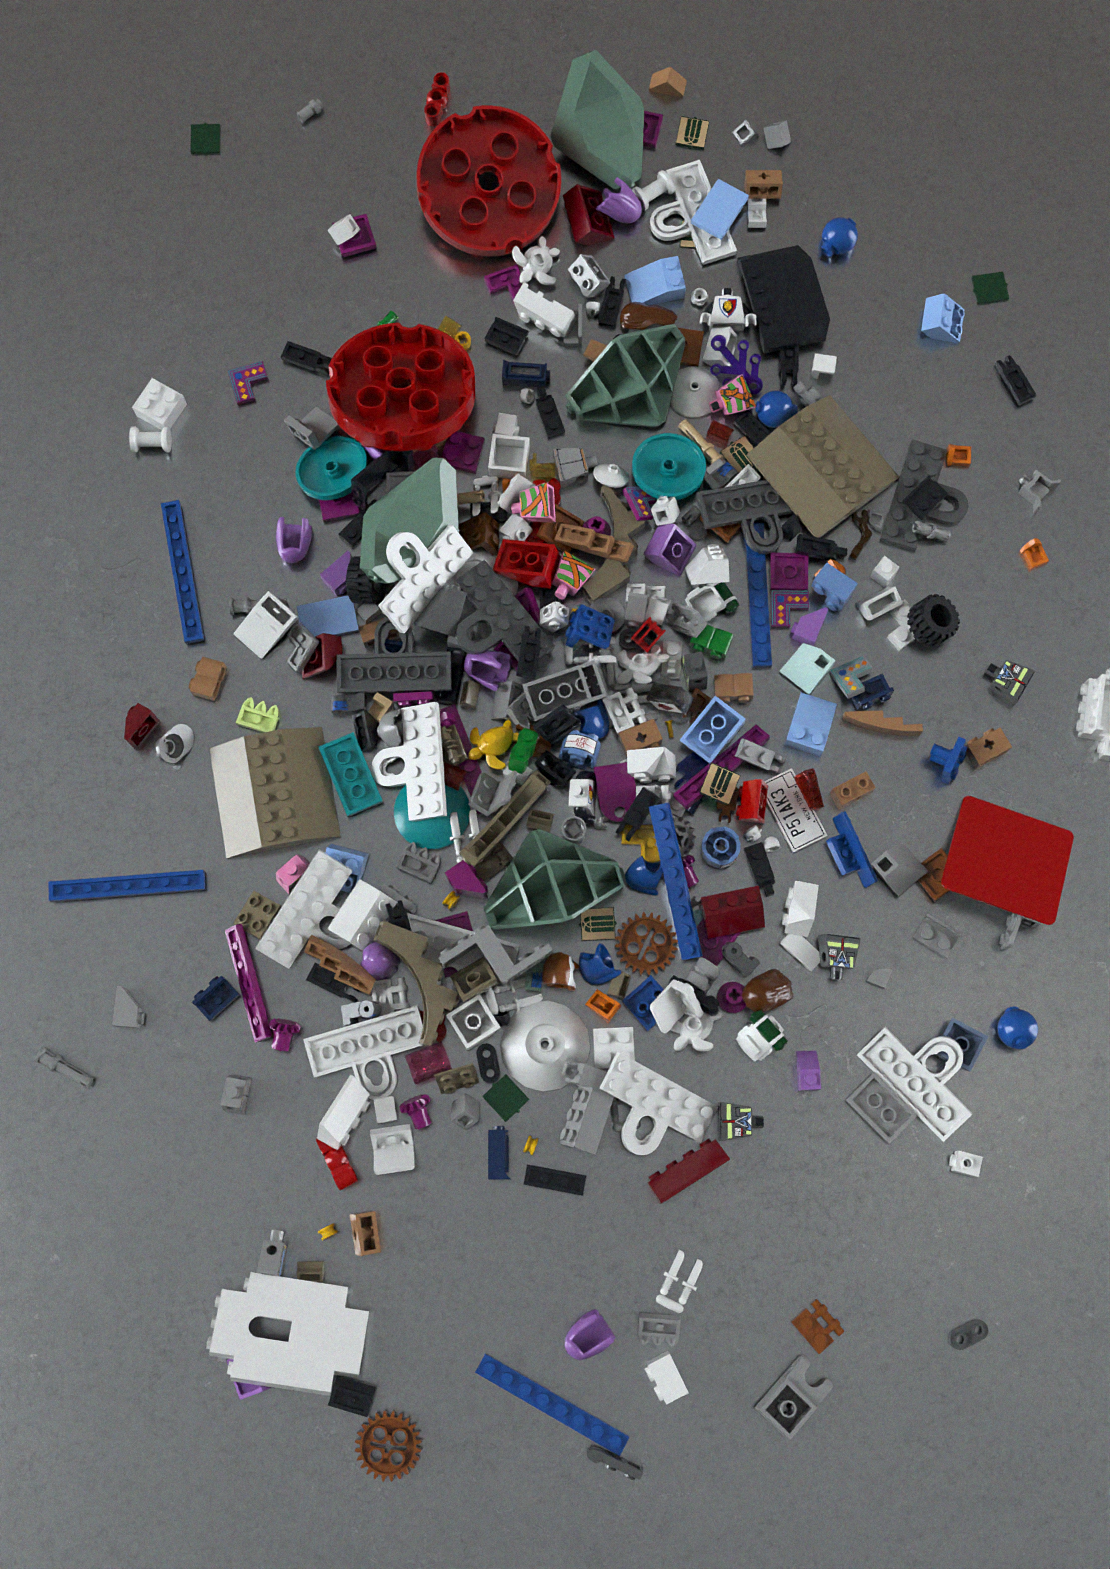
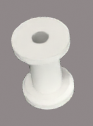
M664 170L658 172L657 180L642 189L635 186L631 190L641 201L642 211H645L649 207V201L664 192L669 195L673 194L675 187L670 176Z
M131 426L129 441L132 452H138L140 447H162L165 452L171 451L172 436L169 426H164L162 432H139L136 426Z

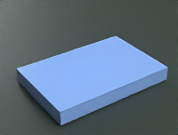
M718 179L691 219V224L722 240L747 202L749 195Z
M349 596L297 606L299 622L314 637L322 633L341 636L359 632L354 603L351 602Z

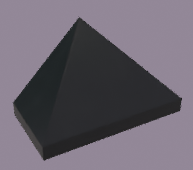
M362 710L353 715L352 719L356 739L363 752L373 747L379 738L377 733L379 722L367 710Z
M548 750L534 762L541 774L551 782L550 785L564 786L576 774V770Z

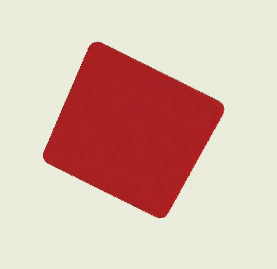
M966 796L962 800L941 884L947 890L1040 923L1052 925L1057 917L1074 835L1067 829L973 796Z

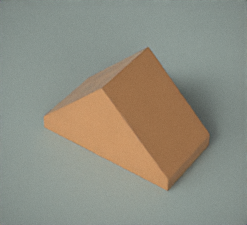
M668 67L652 74L649 91L683 97L687 80L672 67Z

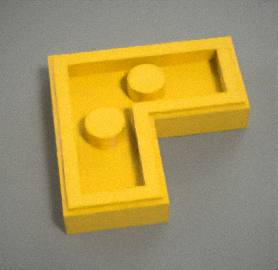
M626 825L622 832V845H641V856L646 861L652 863L660 861L658 848L655 846L656 839L653 838L655 836L653 825H642L639 830L637 829L630 841L626 840V835L633 826Z

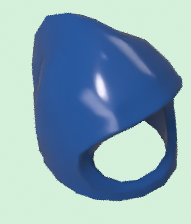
M599 699L597 706L573 713L581 720L580 733L586 735L595 734L599 737L598 739H601L609 732L610 723L604 703Z
M643 856L637 858L625 873L626 883L637 891L658 895V891L655 889L663 873L661 861L652 863L646 861Z
M602 943L598 944L595 954L580 953L579 969L583 979L588 983L602 984L621 974V970L614 969L612 958Z

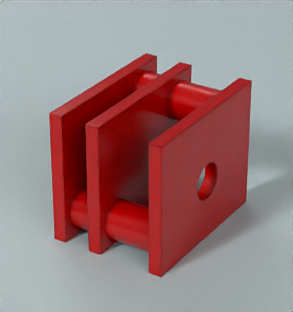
M651 617L630 638L631 641L635 642L636 646L639 645L645 650L644 653H647L666 631L656 625L657 622H653ZM647 625L649 629L640 638L637 634ZM652 630L658 636L648 645L643 638Z

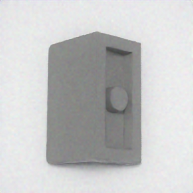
M578 304V310H572L575 314L576 322L568 336L564 338V347H582V304Z
M514 681L497 683L499 688L495 692L491 719H505L513 722L505 709L524 692L523 686Z

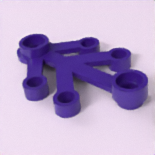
M722 335L714 336L711 340V347L715 351H720L732 366H721L715 363L710 368L711 374L714 376L720 373L743 374L750 393L758 394L763 388V382L758 377L761 356L753 354L750 357L749 362L752 365L750 375L746 370L749 342L741 340L738 343V361L726 347L725 337ZM715 341H719L721 346L717 347ZM741 343H745V344H746V348H745V349H742V348H741V346H740ZM753 357H757V358H758V362H757V363H754V362H753V360H752ZM713 367H718L719 372H715ZM725 378L722 382V386L725 385V381H731L732 378ZM755 383L757 387L752 388L750 384Z

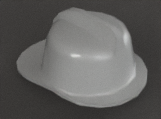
M185 724L173 726L156 741L155 755L160 756L168 763L178 762L193 747L194 733L192 729Z

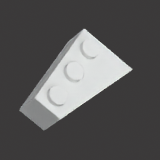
M524 282L513 300L519 318L526 323L531 322L541 330L547 329L557 337L562 336L566 338L576 322L574 312L555 300L553 302L543 298L544 294L539 291L536 294L528 289L529 285Z

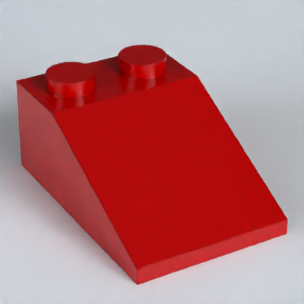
M503 539L492 570L496 574L533 587L551 588L561 556L555 544Z
M762 779L743 781V786L739 787L741 805H737L736 816L739 817L741 822L764 824L768 785Z

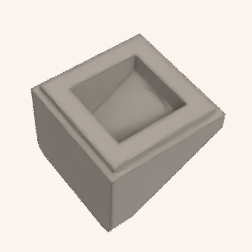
M747 120L733 131V134L742 146L759 137L752 124Z
M362 604L355 610L366 624L381 614V610L376 604Z

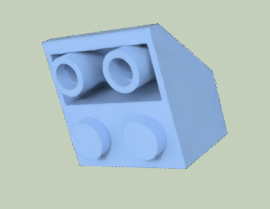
M945 293L926 298L921 331L931 339L959 343L965 309Z
M331 844L326 848L325 853L352 869V873L341 888V891L351 893L358 880H361L363 877L369 853Z

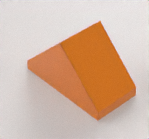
M598 989L585 1004L608 1024L622 1006Z

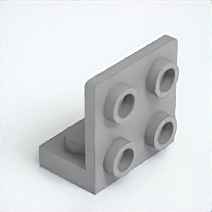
M315 407L302 420L298 418L295 420L290 415L284 420L291 433L314 450L339 427L334 418L318 407Z
M514 770L500 781L482 772L478 777L468 805L486 816L492 812H497L502 805H506L510 801L512 796L510 793L517 783L516 776L518 772Z

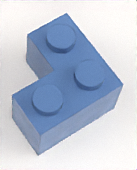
M826 562L811 586L814 587L813 589L818 594L827 596L824 603L827 604L829 609L840 613L853 596L858 583Z

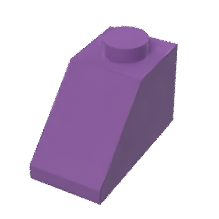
M349 551L345 552L320 574L322 581L336 596L347 591L346 573L352 558Z
M825 607L800 617L798 623L794 622L791 630L794 633L792 640L814 646L828 608Z
M796 1051L798 1091L821 1090L817 1051Z

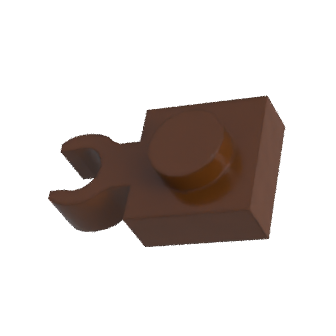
M698 688L693 689L685 703L689 709L683 713L682 717L685 718L690 714L691 720L689 723H692L697 719V714L700 715L706 708L711 698Z
M722 788V792L718 794V797H723L727 789ZM734 790L729 804L717 799L716 808L722 809L718 817L719 822H721L723 815L729 817L728 823L731 822L730 810H736L738 790Z

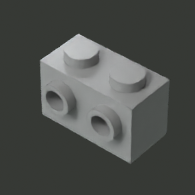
M581 254L568 269L572 279L579 285L582 294L586 297H598L611 283L592 255Z

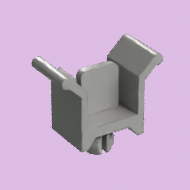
M1035 470L1031 478L1026 474L1021 477L1019 482L1024 485L1018 494L1033 504V513L1036 514L1041 507V500L1049 490H1056L1061 480L1051 481L1038 470Z

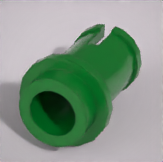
M389 311L382 321L377 322V326L395 323L399 317L395 312Z

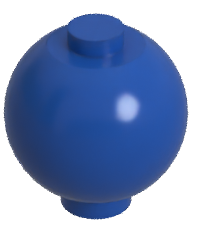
M843 217L830 220L822 231L823 245L820 247L822 251L829 257H832L833 254L842 255L851 251L858 239L856 223L851 218L846 219Z
M770 391L757 401L755 411L764 425L777 428L797 414L798 407L792 403L791 398L786 393Z
M1013 1006L1005 1010L998 1022L997 1031L1001 1041L1008 1047L1025 1049L1036 1040L1038 1024L1029 1012Z

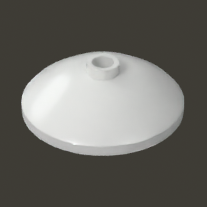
M691 366L679 370L670 406L675 412L687 418H701L712 413L709 402L717 399L715 391L721 387L718 379L709 370L702 367ZM696 385L698 388L694 389L692 386Z

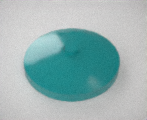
M662 433L651 436L637 447L633 455L632 474L635 482L645 493L657 499L663 496L668 498L675 497L676 500L688 497L701 486L705 477L706 460L703 452L696 443L682 435Z
M334 436L328 437L316 450L308 447L297 462L295 474L299 486L308 496L318 500H333L352 492L351 479L367 467L369 462L365 450L360 443L348 437Z
M444 776L447 816L414 822L409 821L406 785L401 789L396 798L394 820L397 829L407 842H415L417 848L423 849L426 847L427 850L434 851L453 845L454 841H450V837H453L450 815L453 812H457L460 835H464L470 822L469 812L471 811L470 805H468L469 799L463 788L449 777Z

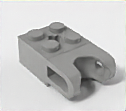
M805 1355L799 1356L755 1406V1409L789 1440L793 1438L833 1388V1382L828 1378H822L814 1385L807 1384L805 1373L810 1366V1361ZM788 1403V1411H783V1405Z

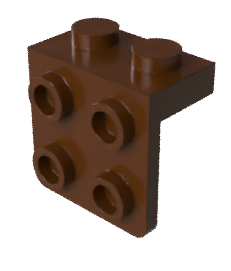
M484 512L458 524L459 534L471 550L482 546L492 556L499 552L500 526L497 520L493 519L488 513Z

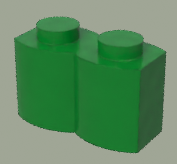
M706 625L697 638H691L690 647L695 652H708L715 659L725 658L733 639V634Z
M523 728L520 731L517 743L511 750L508 764L509 770H515L519 774H523L526 771L529 758L532 757L538 738L537 732L527 728Z

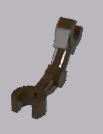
M865 509L861 512L862 518L858 517L856 512L852 515L853 521L862 530L860 541L855 545L850 554V557L854 560L857 559L863 546L868 543L872 536V532L867 525L868 512Z

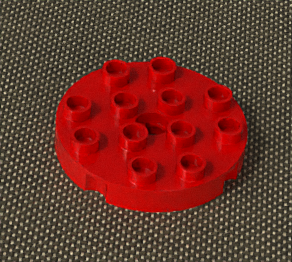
M474 106L467 115L460 116L454 113L447 117L428 136L421 150L417 165V195L420 207L429 225L443 240L453 247L478 256L506 255L512 253V249L515 246L520 250L531 244L549 225L555 213L561 191L560 164L556 163L552 154L553 145L543 130L528 117L501 106ZM486 172L494 173L498 178L500 186L491 191L484 190L479 184V175L481 176Z
M389 323L369 328L347 340L336 351L328 366L330 379L326 380V389L333 418L349 436L359 441L365 447L390 451L429 450L434 444L445 440L458 431L468 419L474 406L476 391L475 372L468 353L454 338L430 326L418 324L415 327L408 328L400 323Z

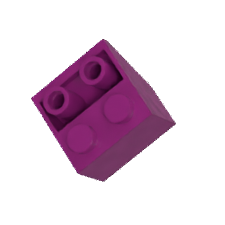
M462 860L445 872L447 880L458 895L483 900L488 898V887L482 878L478 879L476 877L477 871L472 864H467Z

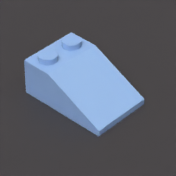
M678 256L659 259L624 275L630 303L641 302L653 305L685 298L686 287Z
M801 692L784 745L821 757L837 704Z
M714 696L680 741L710 764L745 724V718L717 696Z

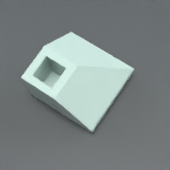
M803 643L782 667L780 673L810 695L833 667L836 660L820 648Z

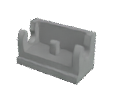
M674 602L671 607L675 611V615L671 617L670 614H666L667 620L672 625L671 628L697 638L706 627L707 622L697 610Z

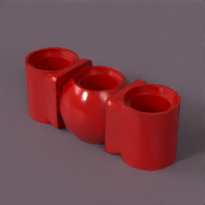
M443 72L437 73L434 76V83L431 86L432 90L428 92L426 97V106L424 108L425 121L431 127L440 124L443 109L448 104L450 82L448 75Z
M316 1139L338 1189L341 1191L358 1182V1178L342 1144L336 1150Z

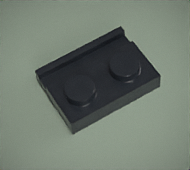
M495 317V321L492 323L484 339L489 344L518 355L529 331Z
M928 476L903 499L902 503L906 504L920 520H923L949 493Z
M562 704L533 726L534 730L546 741L548 740L550 745H554L580 726L581 720Z
M337 1375L328 1406L368 1417L377 1386Z

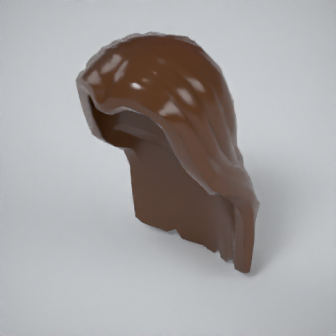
M631 302L625 305L620 314L622 328L637 330L646 329L654 324L662 326L671 325L677 320V315L672 310L659 305H647L641 302Z
M770 969L748 982L742 991L743 1001L752 1011L762 1010L765 1012L773 1010L793 999L792 982L779 970Z

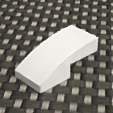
M766 199L747 200L748 228H766Z
M627 584L626 603L629 592L648 595L647 606L653 594L666 599L665 586Z
M788 934L780 942L808 971L812 972L820 963L819 951L804 937Z

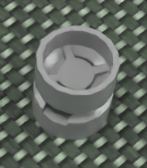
M577 816L566 818L561 826L562 838L578 845L581 844L586 837L585 822Z
M700 957L694 965L695 971H690L685 980L692 987L698 988L706 994L712 986L711 980L715 981L721 970L710 961Z

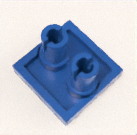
M958 737L954 748L951 750L935 743L931 749L930 761L945 766L942 774L943 783L949 785L951 779L955 780L957 777L959 763H963L967 754L968 747L965 746L966 739Z
M651 975L621 1001L647 1031L657 1024L650 1010V1005L664 990Z

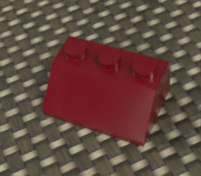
M576 184L562 195L576 243L589 246L615 238L608 215L596 210L597 206L601 205L604 201L601 191Z
M759 886L701 897L699 901L708 939L765 928L764 908Z

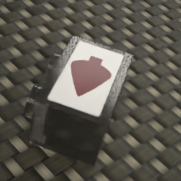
M653 683L646 700L659 711L686 715L694 698L680 686Z

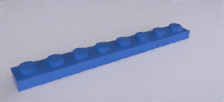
M179 500L161 503L184 642L189 644L204 641L181 504Z
M753 523L754 529L764 539V523ZM745 540L752 668H771L772 656L765 554L753 551Z
M670 803L650 806L649 811L681 958L686 960L703 956Z
M192 870L49 881V901L57 902L205 890V871Z
M485 1353L475 1372L616 1455H621L629 1439L628 1435Z

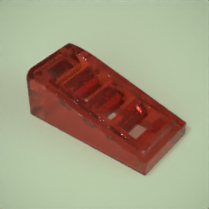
M814 768L804 770L796 775L794 779L809 809L813 811L823 808L824 804Z

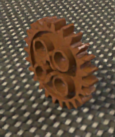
M643 912L642 918L635 914V920L628 917L629 924H621L624 930H617L621 936L615 937V940L620 942L614 946L620 949L616 956H623L620 963L626 961L625 968L633 967L632 973L638 969L640 976L643 974V971H646L647 975L650 976L651 970H653L657 975L658 968L665 971L664 964L671 965L669 958L675 959L676 956L671 952L678 950V948L673 946L678 943V940L672 939L676 932L670 933L673 926L666 927L667 919L661 922V915H658L655 919L652 912L649 917H646L645 912ZM638 927L646 928L647 933L644 936L638 935L636 932ZM653 928L655 931L649 942L651 947L647 946L642 959L639 960L638 956L643 948L642 942L646 941ZM661 935L664 937L665 942L657 944L654 941V937ZM636 944L639 950L636 953H631L628 950V946ZM652 952L656 955V960L649 962L645 955Z
M384 1410L383 1417L377 1412L375 1413L376 1420L369 1417V1425L366 1423L361 1425L365 1431L357 1432L361 1436V1439L355 1440V1443L360 1445V1447L355 1449V1452H361L357 1461H364L361 1468L368 1467L367 1475L372 1471L375 1472L374 1479L378 1475H381L383 1482L386 1476H389L391 1482L394 1480V1475L401 1479L402 1471L406 1475L409 1474L408 1466L413 1469L415 1468L412 1460L419 1461L420 1459L416 1455L417 1452L422 1451V1448L417 1447V1444L422 1443V1439H416L420 1431H413L416 1423L409 1425L410 1417L403 1420L402 1412L398 1417L395 1416V1410L392 1411L390 1416ZM376 1428H382L385 1431L383 1439L375 1436ZM403 1431L406 1435L405 1441H397L395 1433ZM389 1440L391 1445L406 1446L407 1449L402 1450L400 1448L392 1447L389 1451H387L386 1446H374L371 1445L370 1442L373 1441L380 1444H386V1442ZM377 1449L382 1453L381 1460H374L371 1453L373 1450ZM398 1452L402 1455L403 1460L401 1463H395L392 1460L393 1453Z

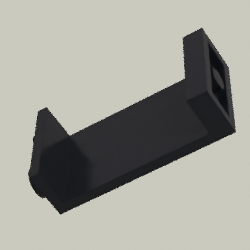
M387 450L351 479L353 502L358 507L361 506L364 510H367V491L385 478L386 473L392 472L398 466L404 472L414 471L413 450Z

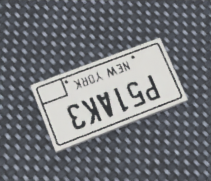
M792 768L764 781L768 785L766 804L792 853L828 836Z

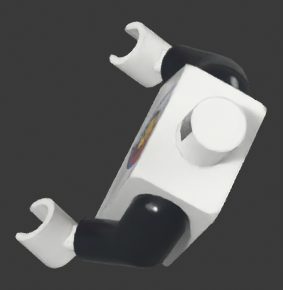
M731 288L722 289V296H715L714 302H710L700 317V324L702 322L708 323L709 331L712 328L731 327L733 331L743 332L744 325L746 327L750 323L754 324V326L756 325V315L750 312L745 303H742L741 297L733 296Z
M581 771L576 776V779L570 780L569 807L573 814L580 817L586 824H594V827L598 830L607 828L603 822L608 821V818L605 816L595 818L596 782L594 771Z

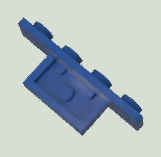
M846 811L841 812L833 818L840 835L831 837L826 842L841 875L857 871L865 888L876 883L878 879L851 824L850 818Z

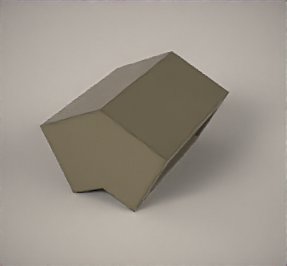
M473 681L463 683L460 705L476 710L480 692L479 683Z
M530 809L526 829L533 831L542 829L550 833L554 814Z
M621 972L619 976L613 978L607 995L624 999L631 975Z
M324 1261L297 1262V1279L323 1282Z

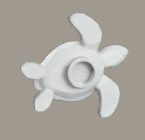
M543 236L538 239V246L529 248L524 255L517 246L512 249L515 262L522 266L524 270L519 278L522 284L530 281L532 277H536L544 285H553L556 282V278L546 273L552 266V257L558 256L560 250L557 248L550 250L546 246V239Z
M658 644L652 647L651 653L636 654L632 660L627 657L626 650H622L618 654V663L627 670L618 676L617 681L620 684H627L632 679L637 683L647 684L652 681L649 676L656 672L662 662L669 661L670 656L659 654L661 650Z
M718 1011L716 1016H711L703 1012L704 1014L699 1019L686 1014L681 1022L677 1021L670 1029L681 1035L674 1042V1050L682 1051L688 1044H692L693 1048L698 1051L711 1050L714 1045L704 1041V1039L711 1033L713 1022L721 1019L722 1013Z

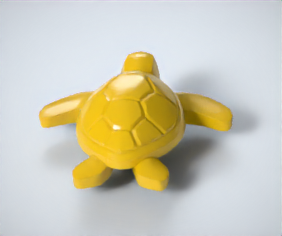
M510 720L505 721L503 726L485 731L481 736H479L478 728L475 727L471 730L470 742L478 747L469 751L468 758L470 760H477L485 754L487 764L491 768L502 770L506 765L497 759L496 756L506 752L512 741L517 742L519 733H513Z

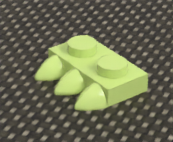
M250 697L243 703L236 724L262 733L275 731L279 720L277 705L272 706L266 713L265 702H260L254 709V701Z

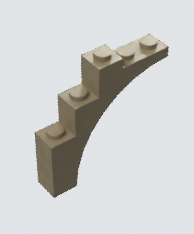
M603 485L601 487V496L606 502L612 517L613 538L633 544L634 547L629 558L631 560L637 556L638 545L632 537L645 529L646 520L637 521L632 510L629 511L625 502H621L618 499L616 490L613 487L610 488ZM606 558L598 572L582 585V592L591 604L600 598H606L630 582L631 573L628 567L623 565L625 562Z
M539 771L533 772L512 796L508 804L504 805L480 833L459 853L462 859L467 864H472L473 866L484 860L551 782Z
M382 921L379 923L373 941L387 947L396 954L409 968L415 978L422 997L424 1011L423 1029L419 1044L431 1046L432 1043H435L438 1032H436L438 1024L441 1025L445 1016L443 1010L452 1011V1008L456 1007L459 999L457 997L458 992L436 984L443 976L444 971L441 970L443 965L421 957L428 948V943H426L427 937Z

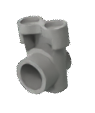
M801 381L793 387L797 394L801 395L800 401L805 407L817 402L822 397L813 386L807 390Z

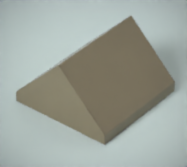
M484 956L450 976L461 999L465 1003L499 983Z

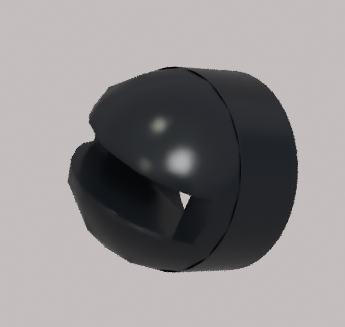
M499 1011L497 1015H494L500 1027L503 1026L502 1024L506 1026L509 1024V1011Z

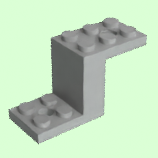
M482 925L474 930L475 934L471 937L465 936L458 940V945L454 948L447 947L441 951V956L438 959L443 966L447 967L479 946L502 984L506 985L554 953L549 944L544 945L542 943L533 949V954L521 956L516 960L517 964L514 965L490 926L485 927Z

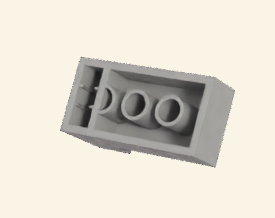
M592 660L522 684L534 721L543 719L562 704L568 709H572L610 696L598 660Z
M565 1063L562 1075L566 1077V1082L577 1085L578 1089L573 1094L574 1102L572 1108L567 1113L566 1119L568 1121L566 1127L561 1132L560 1144L596 1155L614 1096L599 1089L607 1074L606 1071L584 1063Z

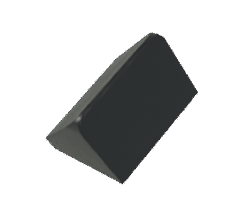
M795 514L781 527L783 537L788 541H792L802 530Z

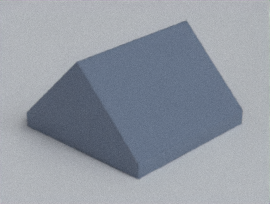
M953 1017L943 1036L954 1039L961 1046L963 1063L960 1069L971 1072L989 1036ZM944 1051L936 1054L945 1062L949 1059L948 1054Z

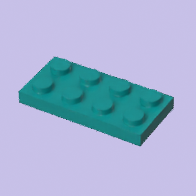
M354 732L318 747L347 817L383 803Z

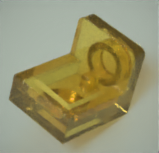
M445 316L438 330L455 339L462 325Z
M533 453V459H529V471H533V477L549 479L555 476V463H537V453Z

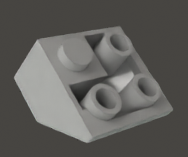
M903 843L885 851L871 863L872 868L898 897L928 872Z

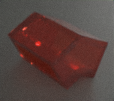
M713 420L706 437L727 447L734 429Z
M445 762L443 764L445 785L459 791L467 771Z

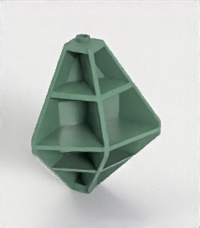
M594 50L572 60L550 137L555 148L612 188H620L614 182L616 177L625 182L629 188L635 185L634 182L642 178L644 107L641 98L602 55L597 50Z
M675 324L619 335L606 346L565 395L567 410L570 414L574 413L579 421L658 427L666 421L685 348V337Z
M432 458L371 505L364 514L360 569L375 583L388 584L402 579L390 565L386 554L388 542L395 534L399 532L412 533L428 549L448 525H453L459 533L456 470L444 458ZM402 546L399 550L402 561L406 566L412 567L416 561V554L412 549Z
M537 829L527 834L483 908L492 930L562 923L575 918L625 886L623 882L625 874L614 859L542 829Z

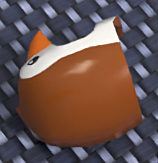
M562 952L552 954L546 959L543 966L542 976L544 985L575 991L576 984L573 980V970L579 969V965L567 954Z

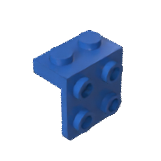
M581 604L569 617L570 626L565 633V637H567L565 645L573 648L579 639H582L600 648L607 649L611 641L615 622L614 618Z

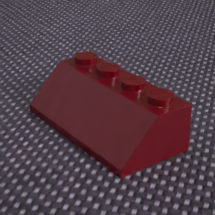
M707 1139L699 1144L701 1149L696 1152L692 1149L682 1155L684 1159L679 1163L674 1160L666 1165L667 1170L660 1174L657 1171L649 1176L650 1181L647 1184L659 1204H662L730 1160L716 1139L712 1142L710 1139Z

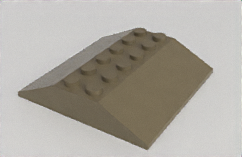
M830 395L802 409L777 427L746 455L812 535L819 538L900 478Z
M322 727L269 731L243 736L209 748L227 859L341 837L331 776L318 748L325 744Z

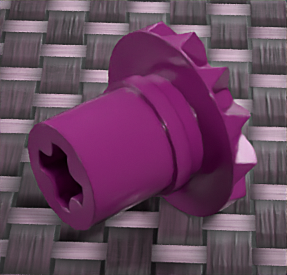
M592 517L582 526L594 529L596 533L611 536L610 525L601 517Z
M692 855L682 857L688 888L699 882L691 865L695 862V858Z
M727 982L720 987L717 1000L719 1006L725 1012L737 1013L746 1007L742 998L744 986L738 982Z
M280 1018L269 1021V1027L274 1030L272 1048L279 1051H289L293 1033L300 1032L301 1026L292 1020Z
M421 1094L409 1098V1100L404 1101L399 1106L401 1113H408L411 1117L415 1129L431 1124L426 1104L430 1102L428 1095Z

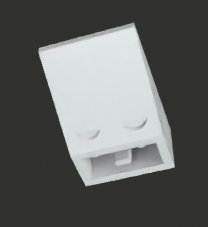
M268 591L234 632V635L259 658L263 659L299 617L272 592Z

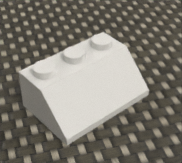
M710 544L708 547L702 548L685 567L691 585L729 582V559L722 546Z
M359 879L329 925L328 930L363 951L372 943L379 923L386 921L388 917L385 904L390 903L393 909L397 902Z
M349 1076L319 1123L317 1139L336 1150L340 1148L341 1144L345 1146L350 1137L349 1131L351 1128L355 1129L360 1121L359 1115L361 1112L365 1113L370 1105L368 1101L370 1094L354 1076Z

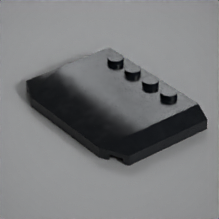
M799 245L737 258L741 277L744 278L753 313L756 315V323L760 333L759 339L764 353L826 341L830 316L812 258Z

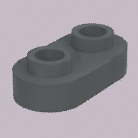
M973 1319L953 1329L948 1336L949 1343L957 1350H964L985 1339L988 1335V1326L982 1320ZM977 1326L981 1327V1333L979 1334L975 1332ZM960 1335L963 1337L962 1343L957 1342V1337Z

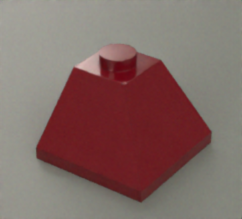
M327 633L315 636L319 644L302 671V679L310 678L330 669L337 661V655H342L341 636Z
M137 703L127 713L124 739L136 750L160 720L149 708Z

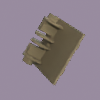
M453 724L448 728L445 726L441 727L444 772L467 760L468 756L455 725Z
M499 841L486 858L476 864L474 868L477 871V875L486 882L509 865L513 857L501 841Z
M253 891L233 924H242L245 931L261 940L273 918L281 909V905Z
M473 1063L434 1074L441 1094L452 1093L457 1089L469 1088L479 1083Z

